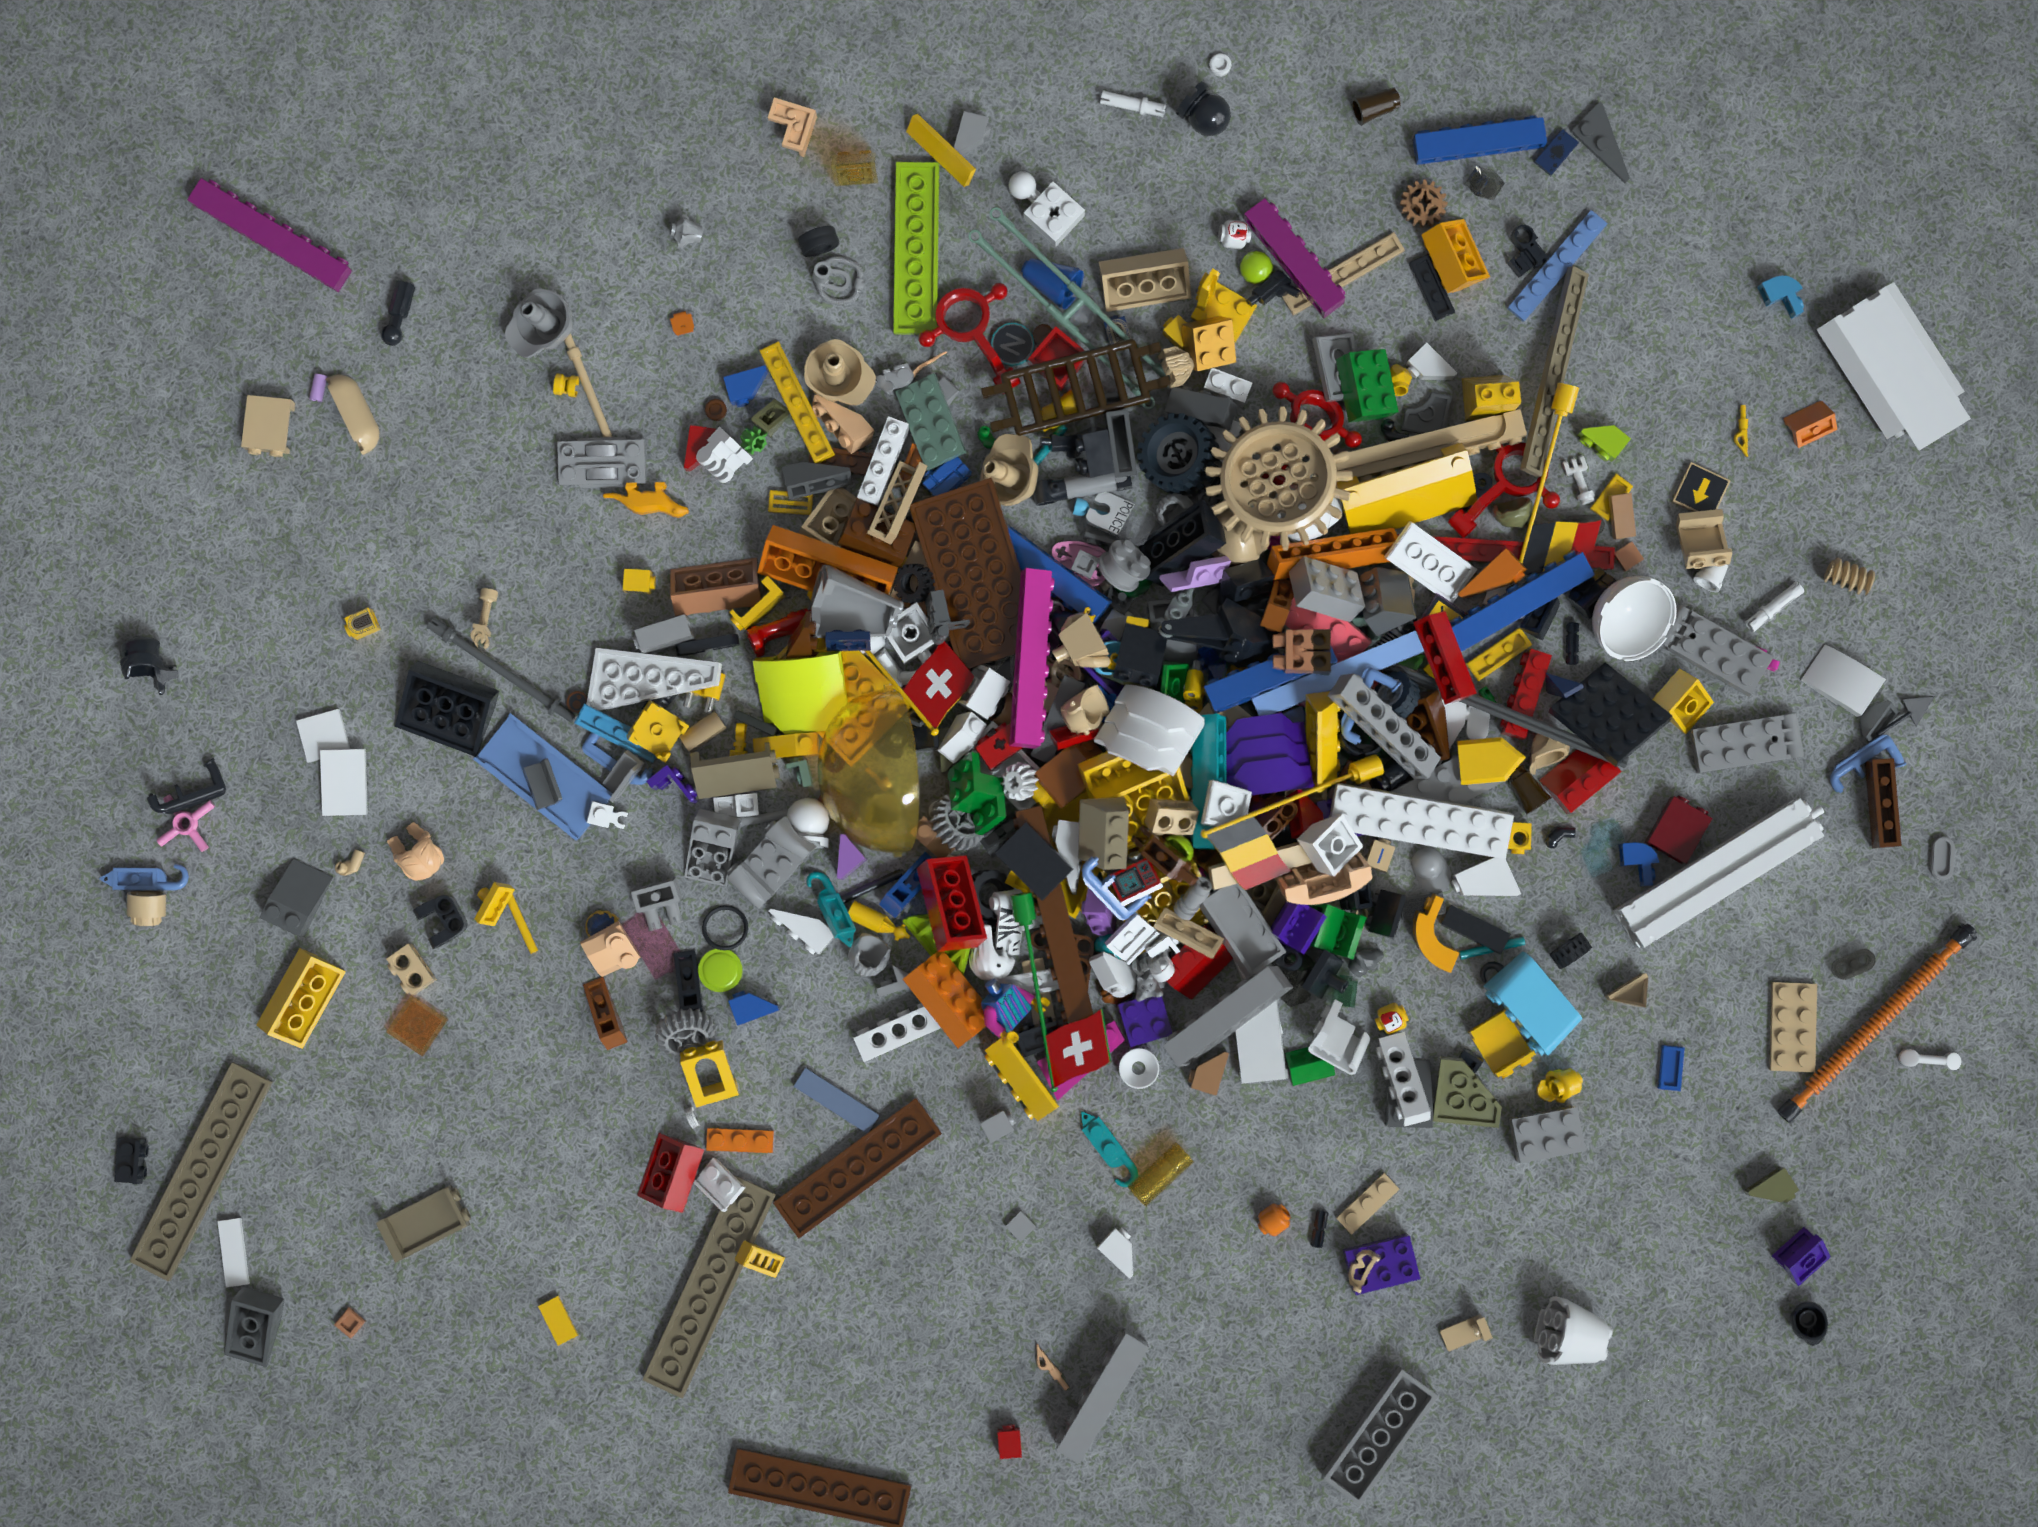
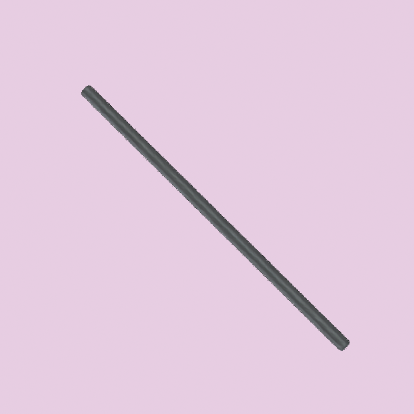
M1396 663L1382 669V671L1387 673L1401 671L1407 674L1419 686L1429 690H1439L1435 678ZM1472 695L1459 701L1609 762L1577 735L1478 695ZM1627 757L1618 766L1625 768L1628 763L1629 757Z

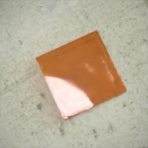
M411 995L386 1032L423 1057L448 1019Z

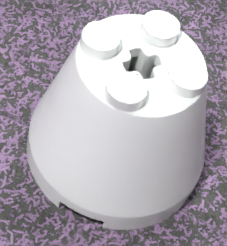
M1551 1297L1549 1298L1547 1308L1540 1310L1534 1334V1341L1538 1342L1539 1348L1537 1357L1542 1363L1550 1365L1604 1361L1608 1355L1607 1346L1612 1336V1326L1608 1325L1601 1317L1565 1298ZM1545 1325L1554 1327V1329L1561 1330L1562 1332L1545 1329Z

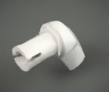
M885 648L879 650L874 655L900 687L907 685L916 672L900 670Z

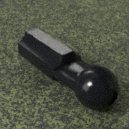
M396 281L388 309L391 315L389 324L381 331L383 342L390 346H395L402 340L403 333L400 327L402 320L408 316L416 288L409 282Z

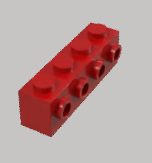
M1446 611L1431 614L1413 622L1444 704L1447 705L1461 701L1477 694Z
M1532 648L1527 653H1523L1520 660L1522 668L1520 674L1517 673L1513 686L1516 687L1514 693L1509 695L1507 707L1533 717L1552 655ZM1501 719V734L1519 740L1526 738L1528 729Z

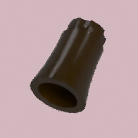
M1392 87L1365 95L1353 96L1351 98V107L1358 124L1362 126L1377 117L1400 108L1401 99L1396 88Z
M1523 764L1517 767L1508 779L1509 785L1522 804L1526 815L1552 798Z

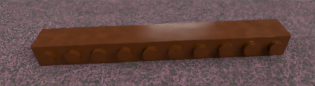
M1042 806L1016 812V817H1012L1015 830H1018L1025 822H1028L1051 845ZM1060 883L1043 901L1037 896L1038 903H1034L1037 916H1042L1043 924L1039 926L1042 938L1047 937L1049 946H1045L1047 958L1053 960L1054 967L1050 968L1053 981L1058 980L1060 989H1056L1058 1002H1063L1065 1010L1061 1011L1064 1024H1069L1093 1015V1010Z

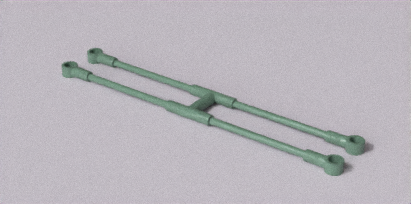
M995 206L991 208V219L998 221L1009 232L1011 231L1077 297L1063 313L1052 303H1048L993 250L994 248L982 237L980 230L972 229L969 232L968 237L972 243H977L987 254L992 255L1046 307V310L1073 336H1076L1090 350L1095 347L1069 320L1083 304L1094 314L1102 318L1124 341L1130 339L1100 310L1101 308L1073 281H1070L1015 228V225L1003 214V210L1000 207ZM993 210H999L1001 215L994 217L992 212ZM973 232H977L979 234V238L977 240L971 238V234ZM1104 355L1098 356L1112 370L1109 360ZM1149 356L1142 357L1160 378L1166 376L1160 364L1155 363ZM1122 373L1124 383L1130 388V391L1135 396L1141 395L1139 387L1136 384L1134 385ZM1150 395L1153 401L1150 406L1145 405V403L1142 404L1145 409H1152L1154 407L1155 400L1153 396Z

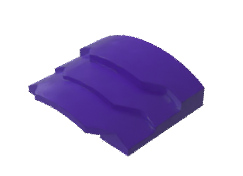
M1282 713L1237 719L1228 732H1226V784L1251 791V796L1314 787L1304 722L1293 723Z

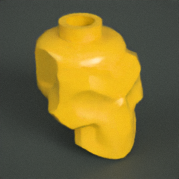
M1572 1068L1550 1070L1545 1075L1546 1079L1541 1080L1536 1089L1538 1097L1547 1102L1555 1100L1558 1103H1564L1568 1098L1581 1092L1583 1080L1581 1075Z

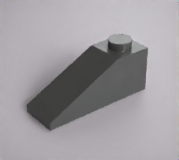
M808 462L781 467L789 500L853 485L850 468Z

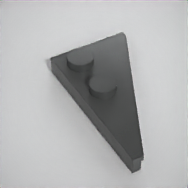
M1600 101L1571 130V133L1622 182L1626 183L1630 177L1603 103Z

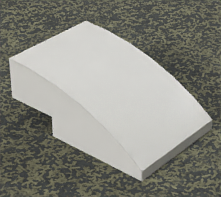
M1827 645L1823 646L1801 679L1803 683L1856 717L1864 713L1886 680L1858 661Z

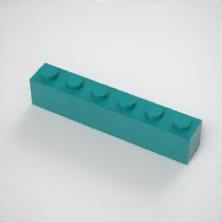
M1219 714L1201 715L1204 718V727L1191 746V755L1193 756V766L1191 767L1193 788L1191 789V798L1194 806L1199 810L1194 832L1191 835V842L1193 848L1213 850L1216 848L1208 838L1201 836V831L1203 829L1207 831L1214 827L1201 824L1209 781L1215 780L1226 784V717Z

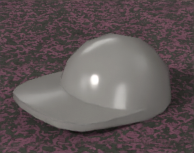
M1424 847L1414 853L1411 866L1418 881L1425 890L1439 893L1449 887L1451 871L1438 850Z

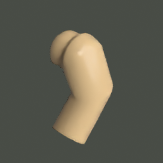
M355 849L351 860L338 862L335 865V871L342 876L357 872L365 853Z

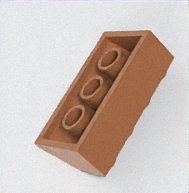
M757 558L670 569V591L675 616L755 606L762 599L759 574L757 573Z

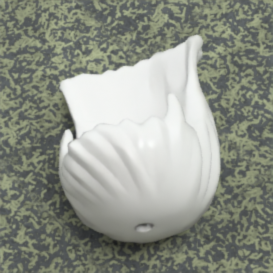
M984 924L987 939L977 948H970L969 965L973 973L982 980H1000L1011 972L1015 959L1008 957L1004 948L1002 949V956L996 953L992 940V928L990 925Z

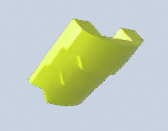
M841 651L820 652L815 657L778 660L777 656L755 658L753 660L755 680L758 683L764 722L773 723L784 734L827 731L836 718L850 715Z

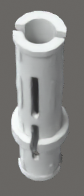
M1105 90L1102 92L1100 104L1137 111L1141 115L1146 113L1164 117L1165 103L1149 101L1145 97L1140 99Z
M1795 581L1789 588L1784 590L1766 606H1761L1756 614L1746 620V627L1749 630L1751 629V632H1755L1764 623L1773 620L1774 615L1804 593L1803 587Z

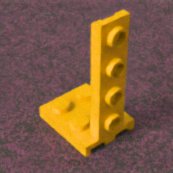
M1212 268L1209 274L1205 272L1199 282L1200 285L1195 298L1198 302L1190 318L1195 321L1217 316L1232 319L1234 343H1236L1257 305L1249 306L1246 298L1219 284L1218 278L1220 273Z

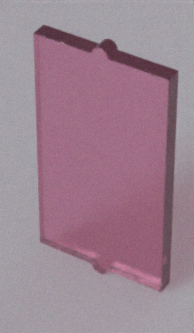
M636 913V917L622 924L655 980L668 972H673L675 968L673 953L681 951L660 916L662 928L657 930L655 928L653 931L648 930L644 913Z

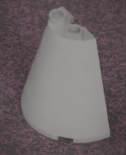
M823 565L814 585L811 611H809L812 614V621H816V633L814 636L826 638V632L833 630L853 632L857 629L870 631V637L889 636L892 628L897 626V615L902 613L904 603L830 565Z

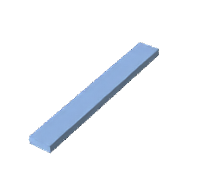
M1413 631L1331 665L1330 675H1307L1252 698V702L1258 716L1276 714L1305 702L1306 694L1331 691L1341 675L1356 674L1361 677L1363 671L1367 668L1379 671L1423 653L1424 649L1416 631Z

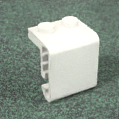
M1335 999L1330 1006L1326 1005L1320 1015L1322 1019L1321 1021L1319 1020L1313 1032L1315 1035L1308 1050L1313 1055L1340 1070L1354 1075L1370 1042V1037L1366 1032L1362 1034L1360 1039L1352 1035L1355 1026L1337 1017L1343 1003Z

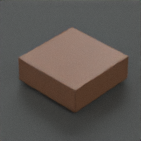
M1632 541L1616 551L1614 555L1625 572L1644 560Z
M348 1307L334 1325L351 1339L366 1320Z

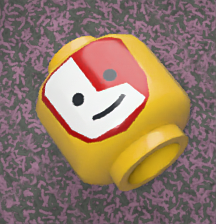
M1395 1002L1379 1008L1377 1011L1378 1018H1375L1378 1029L1380 1031L1384 1029L1389 1035L1406 1028V1022L1409 1021L1403 1005L1399 1006Z

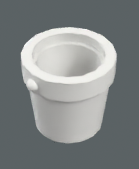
M1728 566L1703 567L1696 573L1693 580L1697 585L1710 592H1719Z

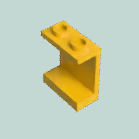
M1506 1009L1467 1031L1494 1076L1498 1078L1501 1076L1503 1079L1514 1073L1513 1068L1518 1065L1524 1067L1533 1061L1531 1057L1536 1055L1534 1051L1530 1050L1514 1022L1505 1015Z

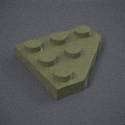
M1440 1056L1433 1106V1122L1499 1128L1502 1107L1498 1100L1462 1058Z

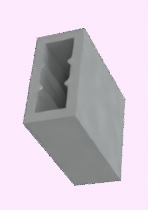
M685 614L634 630L636 636L633 637L636 649L644 654H653L675 647L676 644L696 640L690 619Z

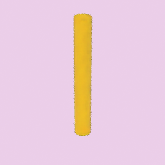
M512 894L507 904L530 954L538 951V948Z

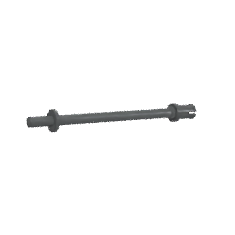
M436 617L431 619L432 623L429 621L427 629L442 637V641L445 643L453 642L547 706L550 716L556 712L570 723L574 721L576 716L560 705L562 701L560 698L553 701L459 637L454 627H448Z

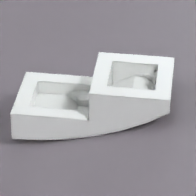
M757 793L713 798L714 811L717 813L739 818L759 815Z

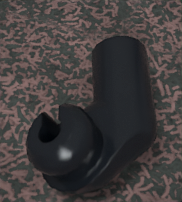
M1385 419L1381 424V431L1389 442L1409 437V434L1397 432L1392 419Z
M1554 827L1546 835V846L1554 849L1563 837L1575 838L1576 828Z

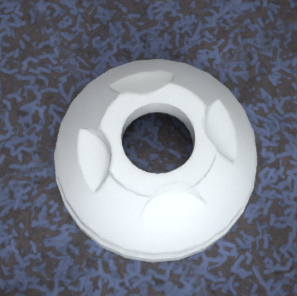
M1136 1048L1128 1051L1122 1057L1119 1064V1073L1122 1080L1128 1086L1143 1089L1152 1085L1157 1079L1159 1063L1155 1055L1150 1051ZM1137 1061L1143 1062L1145 1065V1071L1141 1075H1137L1132 1071V1065Z

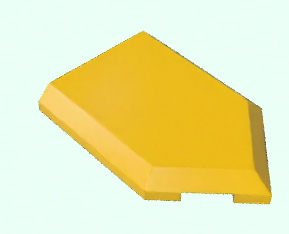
M1502 737L1457 741L1461 785L1506 781L1526 758Z

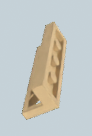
M899 461L867 532L868 534L890 545L892 544L902 526L927 469V465L919 462L917 467L914 468ZM901 469L912 474L910 480L902 481L899 474ZM900 487L903 497L895 499L891 490ZM892 504L896 513L887 516L884 506ZM885 522L888 529L887 533L884 534L876 530V524Z

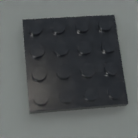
M1606 662L1580 682L1584 688L1567 698L1562 697L1548 711V713L1615 767L1669 723L1673 717Z

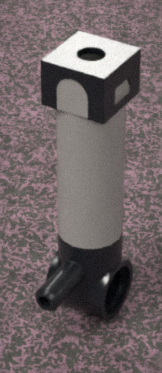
M1111 473L1093 478L1078 475L1056 480L1037 481L1034 491L1036 506H1042L1061 500L1115 490L1132 489L1131 476L1115 478V474Z

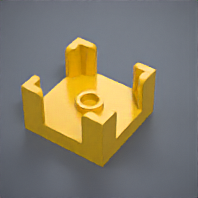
M649 699L626 737L635 745H640L666 763L671 755V748L680 734L684 735L689 725Z

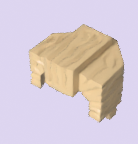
M1175 346L1163 349L1158 355L1159 361L1164 359L1161 363L1166 376L1170 375L1169 388L1182 386L1189 378L1195 366L1189 353Z

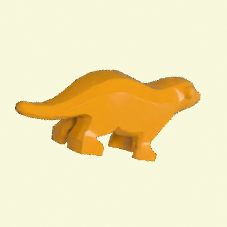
M654 482V492L637 491L639 489L637 483H626L627 496L617 493L603 494L604 498L618 500L627 509L638 515L662 512L672 517L680 518L689 513L687 507L674 502L664 492L667 488L665 482Z

